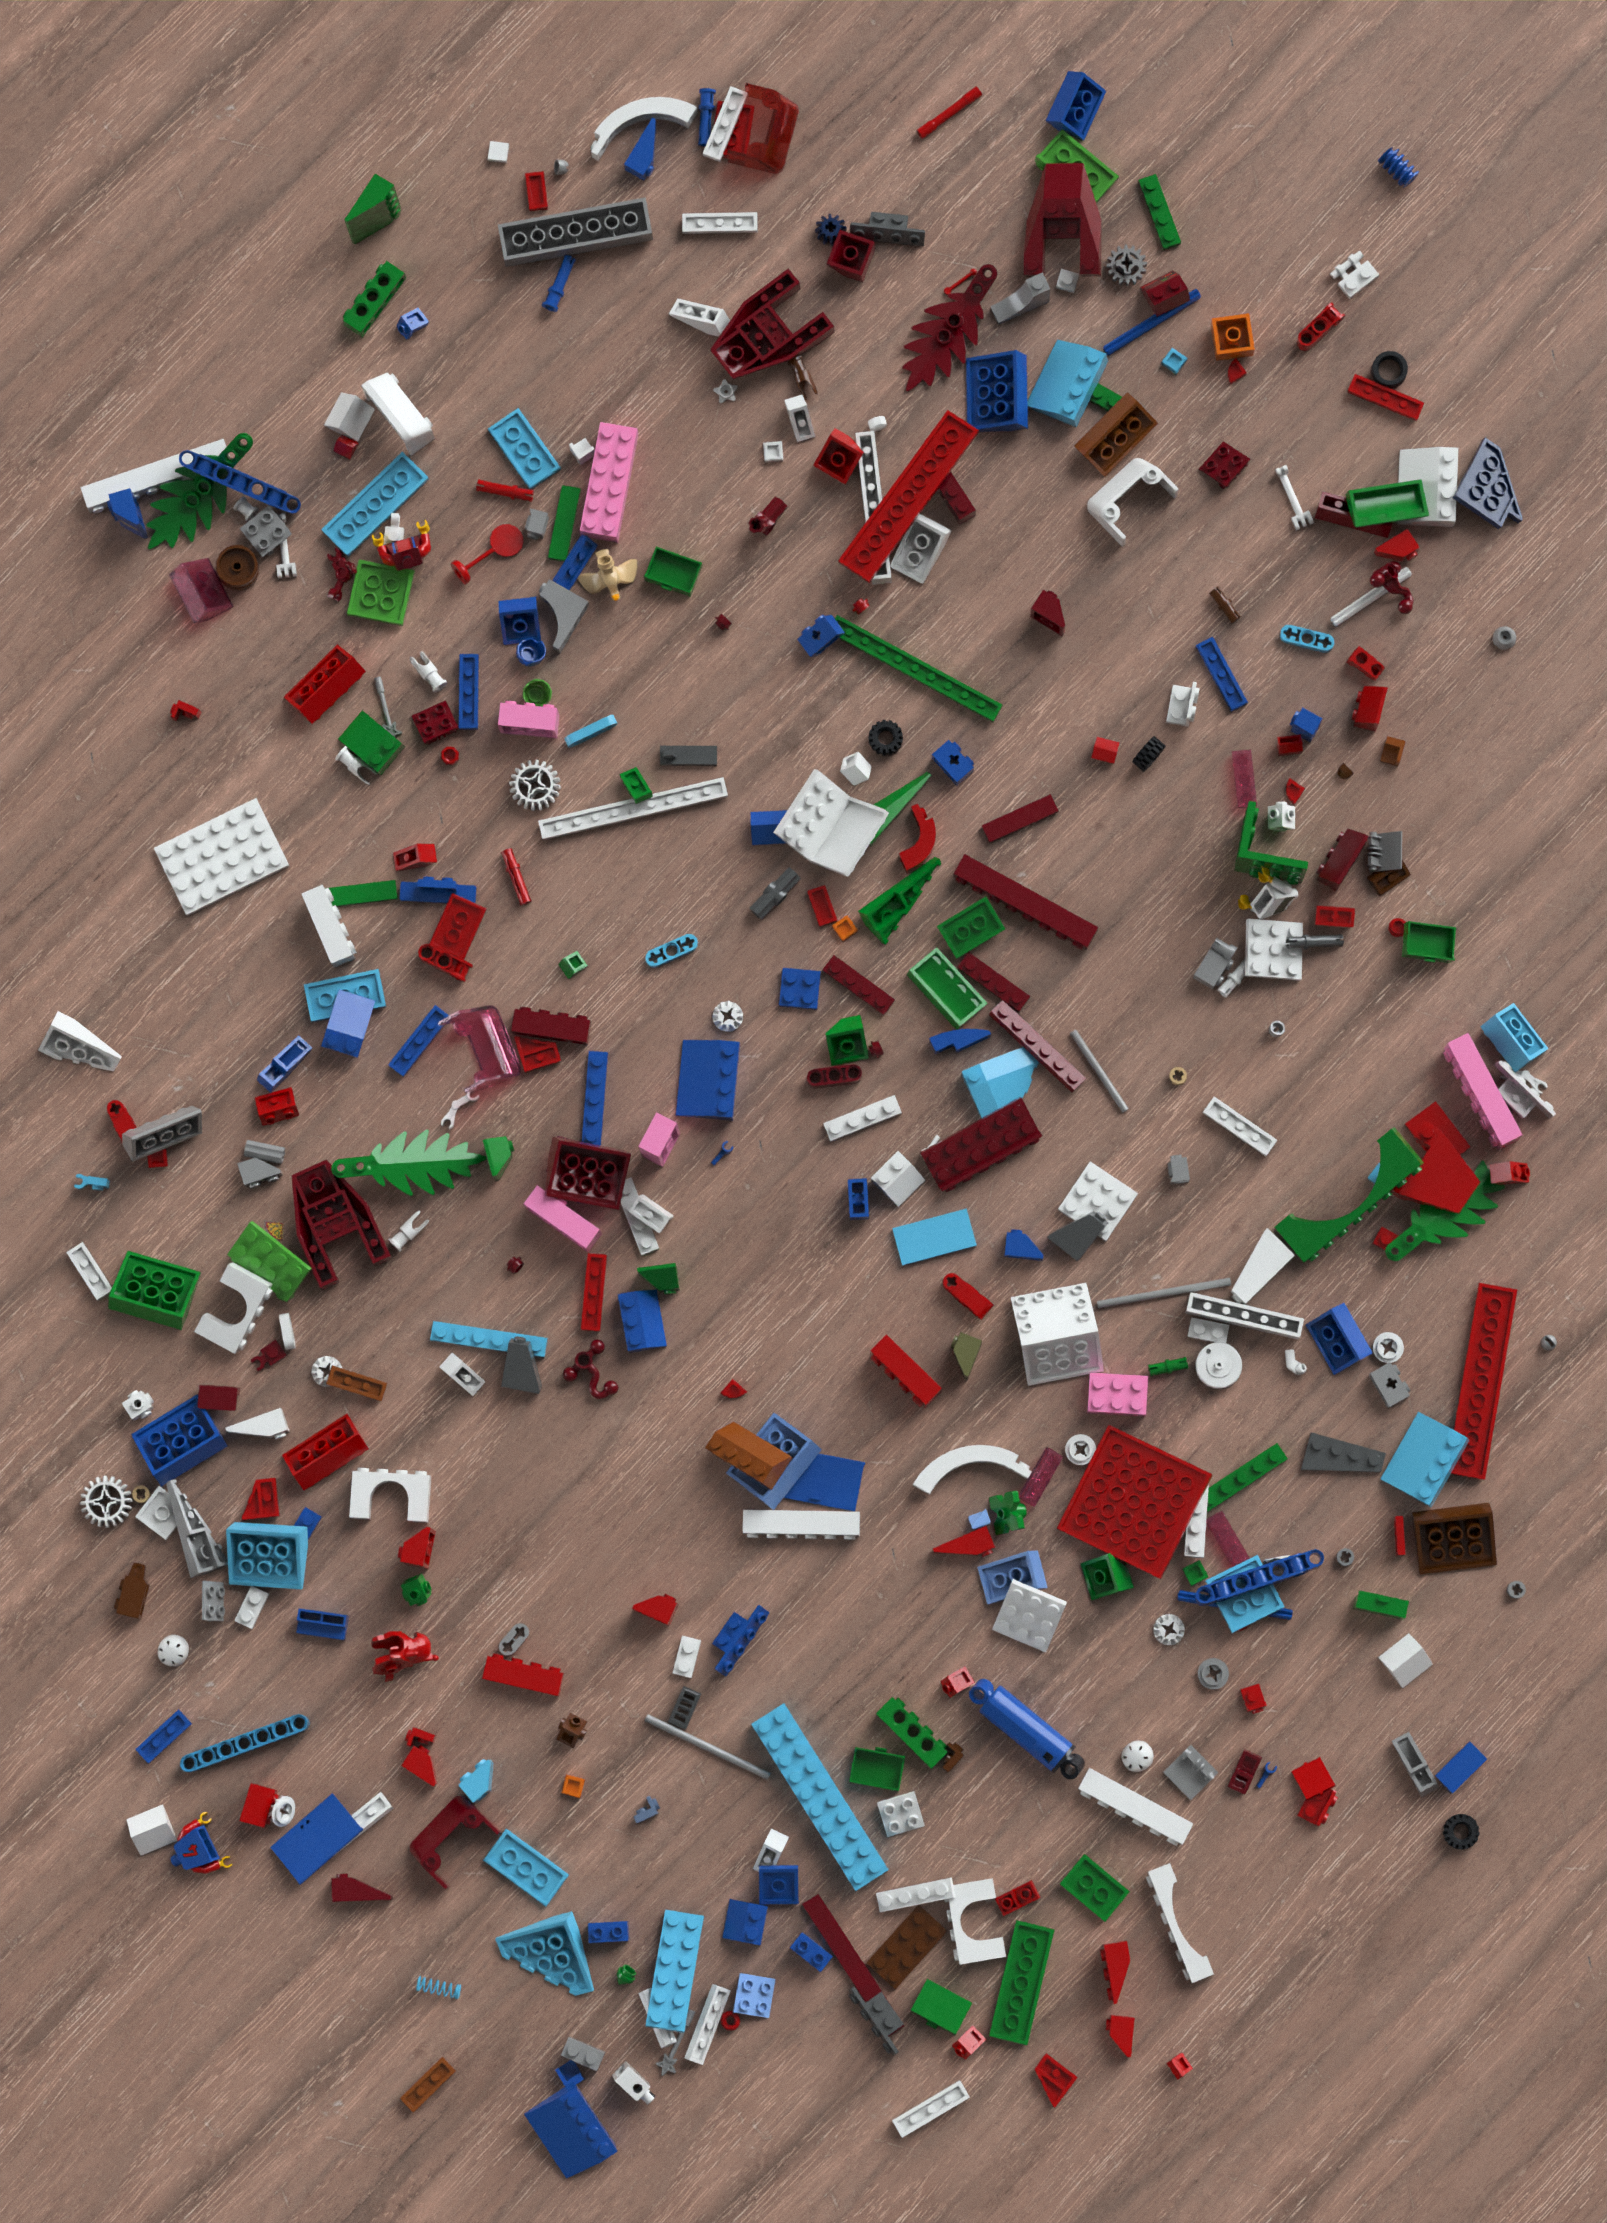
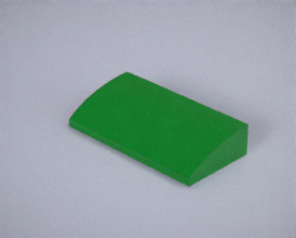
M1422 479L1349 490L1345 494L1355 528L1429 516Z
M937 947L914 965L906 974L956 1030L962 1028L988 1004Z

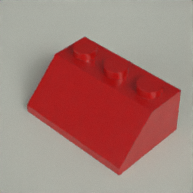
M426 1527L405 1541L403 1547L400 1546L398 1551L400 1562L408 1566L428 1569L436 1531L431 1527Z

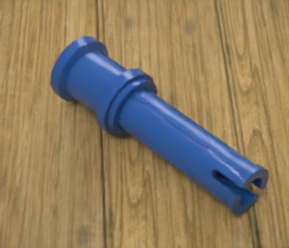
M711 88L699 89L701 98L698 105L700 111L698 146L702 147L706 146L710 137L711 115L715 109L713 99L716 90Z
M564 256L554 284L548 288V296L546 301L542 303V306L547 310L558 311L557 306L560 299L564 296L563 289L576 261L572 256Z

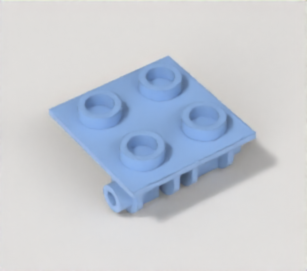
M739 1973L733 2012L769 2018L776 1979Z

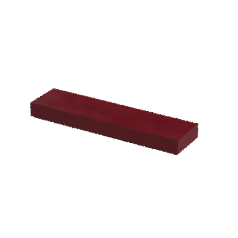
M1051 794L982 825V829L990 844L1054 815L1059 810Z

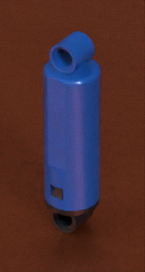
M980 1679L970 1689L969 1697L972 1702L979 1705L983 1704L979 1712L1052 1773H1055L1060 1767L1061 1774L1065 1778L1075 1779L1085 1766L1084 1759L1078 1754H1071L1076 1746L1003 1686H998L994 1691L993 1684L989 1680Z

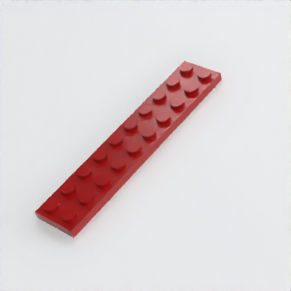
M947 410L842 554L838 563L870 583L975 439L979 430Z
M1484 1283L1478 1284L1453 1429L1466 1436L1469 1442L1451 1472L1453 1475L1485 1480L1517 1289Z

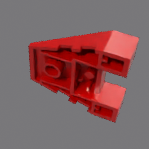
M1425 1120L1415 1135L1416 1142L1428 1149L1422 1158L1424 1162L1420 1166L1422 1170L1414 1177L1411 1174L1409 1178H1406L1408 1181L1399 1189L1396 1186L1391 1192L1402 1200H1409L1459 1214L1480 1184V1181L1444 1133Z

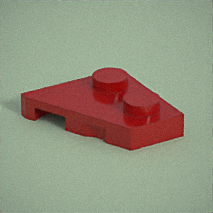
M519 1036L514 1037L525 1073L562 1062L556 1042H545Z
M276 1478L257 1479L255 1481L245 1512L242 1515L243 1521L280 1517Z
M1047 2053L1034 2068L1052 2106L1055 2108L1078 2077Z

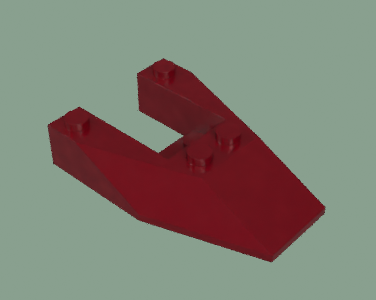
M1046 163L1026 222L1024 247L1025 277H1033L1042 272L1045 276L1046 239H1080V275L1082 277H1101L1102 219L1084 163Z
M789 268L742 303L710 349L733 380L790 361L835 333L834 325L824 312L820 313L795 333H792L774 311L777 306L800 290V282Z
M327 1159L291 1175L297 1237L322 1290L340 1283L324 1245L352 1232L359 1231L374 1266L393 1259L368 1204L344 1178H337L332 1173V1165Z

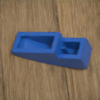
M982 1029L952 1030L930 1037L929 1042L935 1054L954 1047L956 1053L990 1038L991 1033L989 1030Z
M298 1035L259 1073L257 1081L271 1093L303 1061L312 1050V1047Z

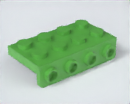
M1063 129L1035 157L1036 166L1042 171L1046 163H1084L1096 203L1119 179L1115 172Z
M253 1221L249 1222L227 1254L235 1264L241 1265L246 1270L273 1284L271 1290L276 1293V1297L286 1302L294 1297V1293L312 1269Z

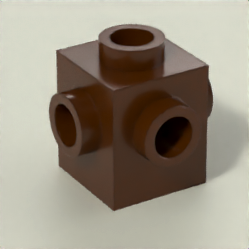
M570 1713L567 1719L562 1718L558 1726L560 1732L556 1740L574 1748L578 1740L582 1741L587 1733V1730L584 1729L587 1721Z

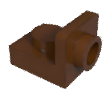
M950 1742L947 1744L955 1752L954 1755L949 1754L943 1760L945 1765L942 1768L948 1773L964 1756L961 1753L964 1749L956 1742L954 1744Z

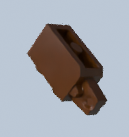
M133 1563L129 1575H125V1579H121L119 1586L121 1595L120 1598L116 1599L114 1605L117 1614L141 1620L150 1587L145 1580L146 1565Z

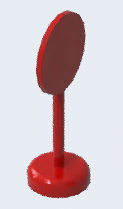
M502 524L491 533V549L466 566L460 561L454 560L450 563L451 568L458 579L466 585L471 580L467 570L493 552L503 557L516 555L522 549L524 543L523 535L516 526Z

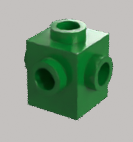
M422 1573L405 1579L400 1585L403 1590V1598L405 1601H408L410 1606L425 1604L432 1594L431 1586L425 1580Z

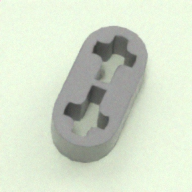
M522 1623L513 1626L500 1642V1652L505 1656L513 1655L528 1638L529 1628ZM524 1627L525 1636L520 1635L515 1639L514 1637L517 1635L516 1629ZM514 1640L515 1642L511 1645L513 1650L511 1652H504L505 1647L503 1644H509Z

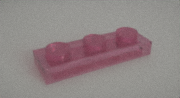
M1251 749L1232 751L1238 808H1247L1248 802L1253 801L1256 802L1257 807Z
M1046 1447L1022 1488L1019 1498L1035 1507L1063 1456Z
M1222 1511L1206 1519V1524L1232 1567L1250 1559Z

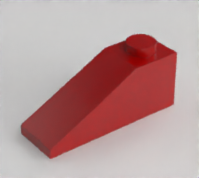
M984 1526L932 1548V1550L938 1554L982 1555V1557L993 1553L992 1549H995V1545L987 1526Z

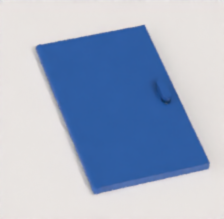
M818 1454L784 1498L855 1512L865 1462Z
M332 1793L270 1848L298 1881V1884L301 1885L362 1832L363 1828L359 1826Z

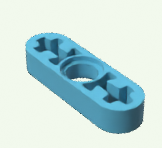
M1285 625L1280 632V639L1287 644L1323 653L1330 652L1334 647V638L1329 634L1293 625ZM1288 630H1291L1293 635H1297V631L1301 633L1299 634L1298 641H1295V636H1290L1288 639L1283 632L1286 633ZM1310 634L1313 640L1311 643L1306 644L1302 641V636ZM1316 636L1319 637L1318 641L1324 642L1325 639H1328V643L1331 645H1327V647L1324 648L1322 643L1317 642V646H1315L1314 643L1316 641Z
M609 715L569 734L564 740L568 748H571L612 729L618 723L614 715Z
M686 934L647 952L646 962L650 967L657 968L687 955L697 949V938L692 934ZM686 939H689L690 941L694 940V942L692 943L693 947L689 948V946L682 947L684 951H680V947L677 944L678 942H680L681 945L686 944ZM669 946L677 948V953L674 956H669L666 953V949ZM663 949L664 956L667 959L663 960V957H659L657 963L649 961L652 954L659 956L661 955L660 950Z

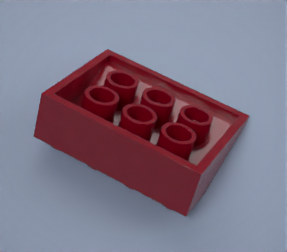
M552 1137L548 1156L545 1196L619 1210L631 1153L621 1149Z

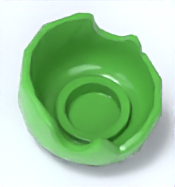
M534 679L524 686L522 695L525 703H534L535 706L543 707V704H548L551 700L552 690L550 685L544 680Z

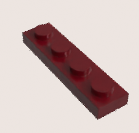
M970 952L966 954L957 967L999 999L1004 1000L1017 1012H1020L1030 999V995Z
M835 955L832 956L822 970L883 1016L895 1002L894 998Z

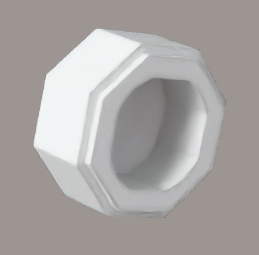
M878 416L868 421L870 431H879L887 426L884 416Z

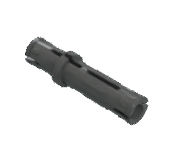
M1305 934L1302 937H1286V943H1289L1286 947L1287 949L1303 948L1304 950L1310 947H1342L1344 940H1340L1343 939L1342 934L1309 936Z

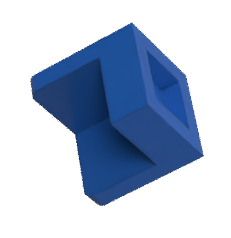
M572 2060L555 2069L564 2086L573 2081L575 2084H578L585 2079L576 2063Z

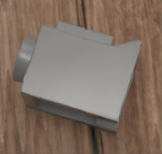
M530 508L531 516L528 515L525 525L527 537L538 540V538L543 539L549 521L548 513Z
M1182 1155L1170 1156V1163H1167L1169 1178L1172 1177L1170 1185L1189 1182L1187 1157L1182 1158Z

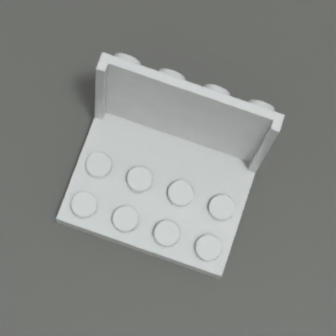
M814 769L773 833L809 862L848 877L853 872L859 859L864 855L870 842L875 838L877 831L885 822L889 813L883 808L850 797L820 771Z
M1086 1283L1011 1297L1028 1386L1104 1371L1098 1328Z

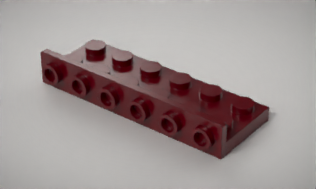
M1019 1097L921 1151L920 1154L938 1188L942 1192H949L956 1187L957 1183L961 1181L962 1183L967 1182L973 1178L972 1175L975 1173H983L989 1169L990 1165L1005 1161L1006 1156L1021 1152L1023 1150L1022 1147L1028 1144H1036L1043 1135L1038 1130L1022 1098Z

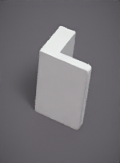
M643 1194L638 1196L628 1211L658 1233H661L669 1220L674 1217Z

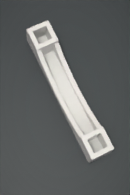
M1168 1863L1148 1871L1147 1883L1150 1888L1154 1887L1156 1894L1153 1895L1157 1906L1161 1905L1163 1913L1160 1915L1164 1925L1168 1924L1171 1930L1167 1933L1171 1943L1175 1942L1178 1948L1175 1951L1178 1961H1183L1185 1968L1182 1971L1186 1981L1190 1979L1191 1983L1214 1975L1207 1956L1202 1957L1188 1944L1177 1925L1172 1905L1173 1884L1177 1880L1171 1864Z

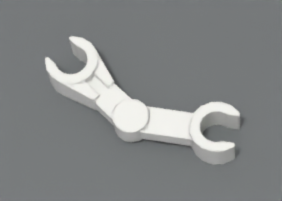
M1527 1070L1514 1072L1528 1081L1539 1094L1543 1092L1538 1090V1085L1541 1084L1546 1089L1548 1087L1546 1082L1534 1078ZM1500 1076L1503 1080L1507 1079L1505 1076Z
M475 1088L469 1089L467 1095L452 1102L450 1111L441 1120L442 1127L446 1120H450L449 1130L452 1129L457 1110L467 1102H475L480 1098L479 1095L475 1098L470 1097V1093L474 1092Z

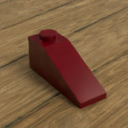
M336 1874V1878H331L332 1902L393 1900L392 1895L358 1879L348 1877V1874Z

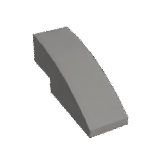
M1407 1732L1392 1740L1420 1796L1423 1797L1438 1789V1783L1410 1733Z

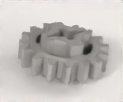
M1125 244L1124 249L1118 246L1117 252L1112 250V257L1107 258L1109 263L1106 264V269H1111L1108 271V276L1113 275V282L1118 279L1120 286L1123 282H1126V286H1129L1131 281L1135 285L1136 279L1142 280L1143 276L1141 274H1146L1145 267H1147V262H1143L1146 256H1140L1141 249L1135 251L1134 245L1131 249H1128L1127 244ZM1123 255L1120 260H1116L1119 256ZM1126 259L1129 266L1128 272L1124 265Z

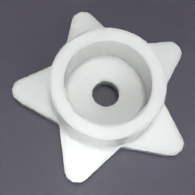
M724 379L722 384L714 388L713 391L719 395L720 403L727 399L735 401L734 392L738 386L731 385Z

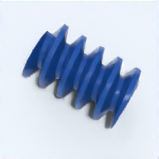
M1391 147L1378 159V163H1384L1383 168H1389L1388 174H1394L1393 179H1399L1398 185H1404L1403 188H1405L1415 180L1419 171L1413 173L1412 170L1415 166L1407 167L1409 160L1403 162L1402 159L1405 155L1397 156L1399 149L1393 151V147Z

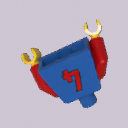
M203 1812L200 1815V1819H195L185 1825L177 1837L178 1842L174 1844L176 1854L170 1858L171 1863L175 1867L182 1864L185 1870L191 1869L195 1873L202 1874L214 1872L222 1866L225 1868L231 1867L232 1864L226 1866L223 1863V1860L229 1858V1856H224L218 1862L220 1857L204 1826L210 1824L212 1818L208 1821L202 1820L203 1816L208 1814L207 1812Z

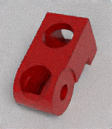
M1360 646L1354 650L1346 661L1350 666H1354L1374 681L1378 679L1385 669L1376 658Z

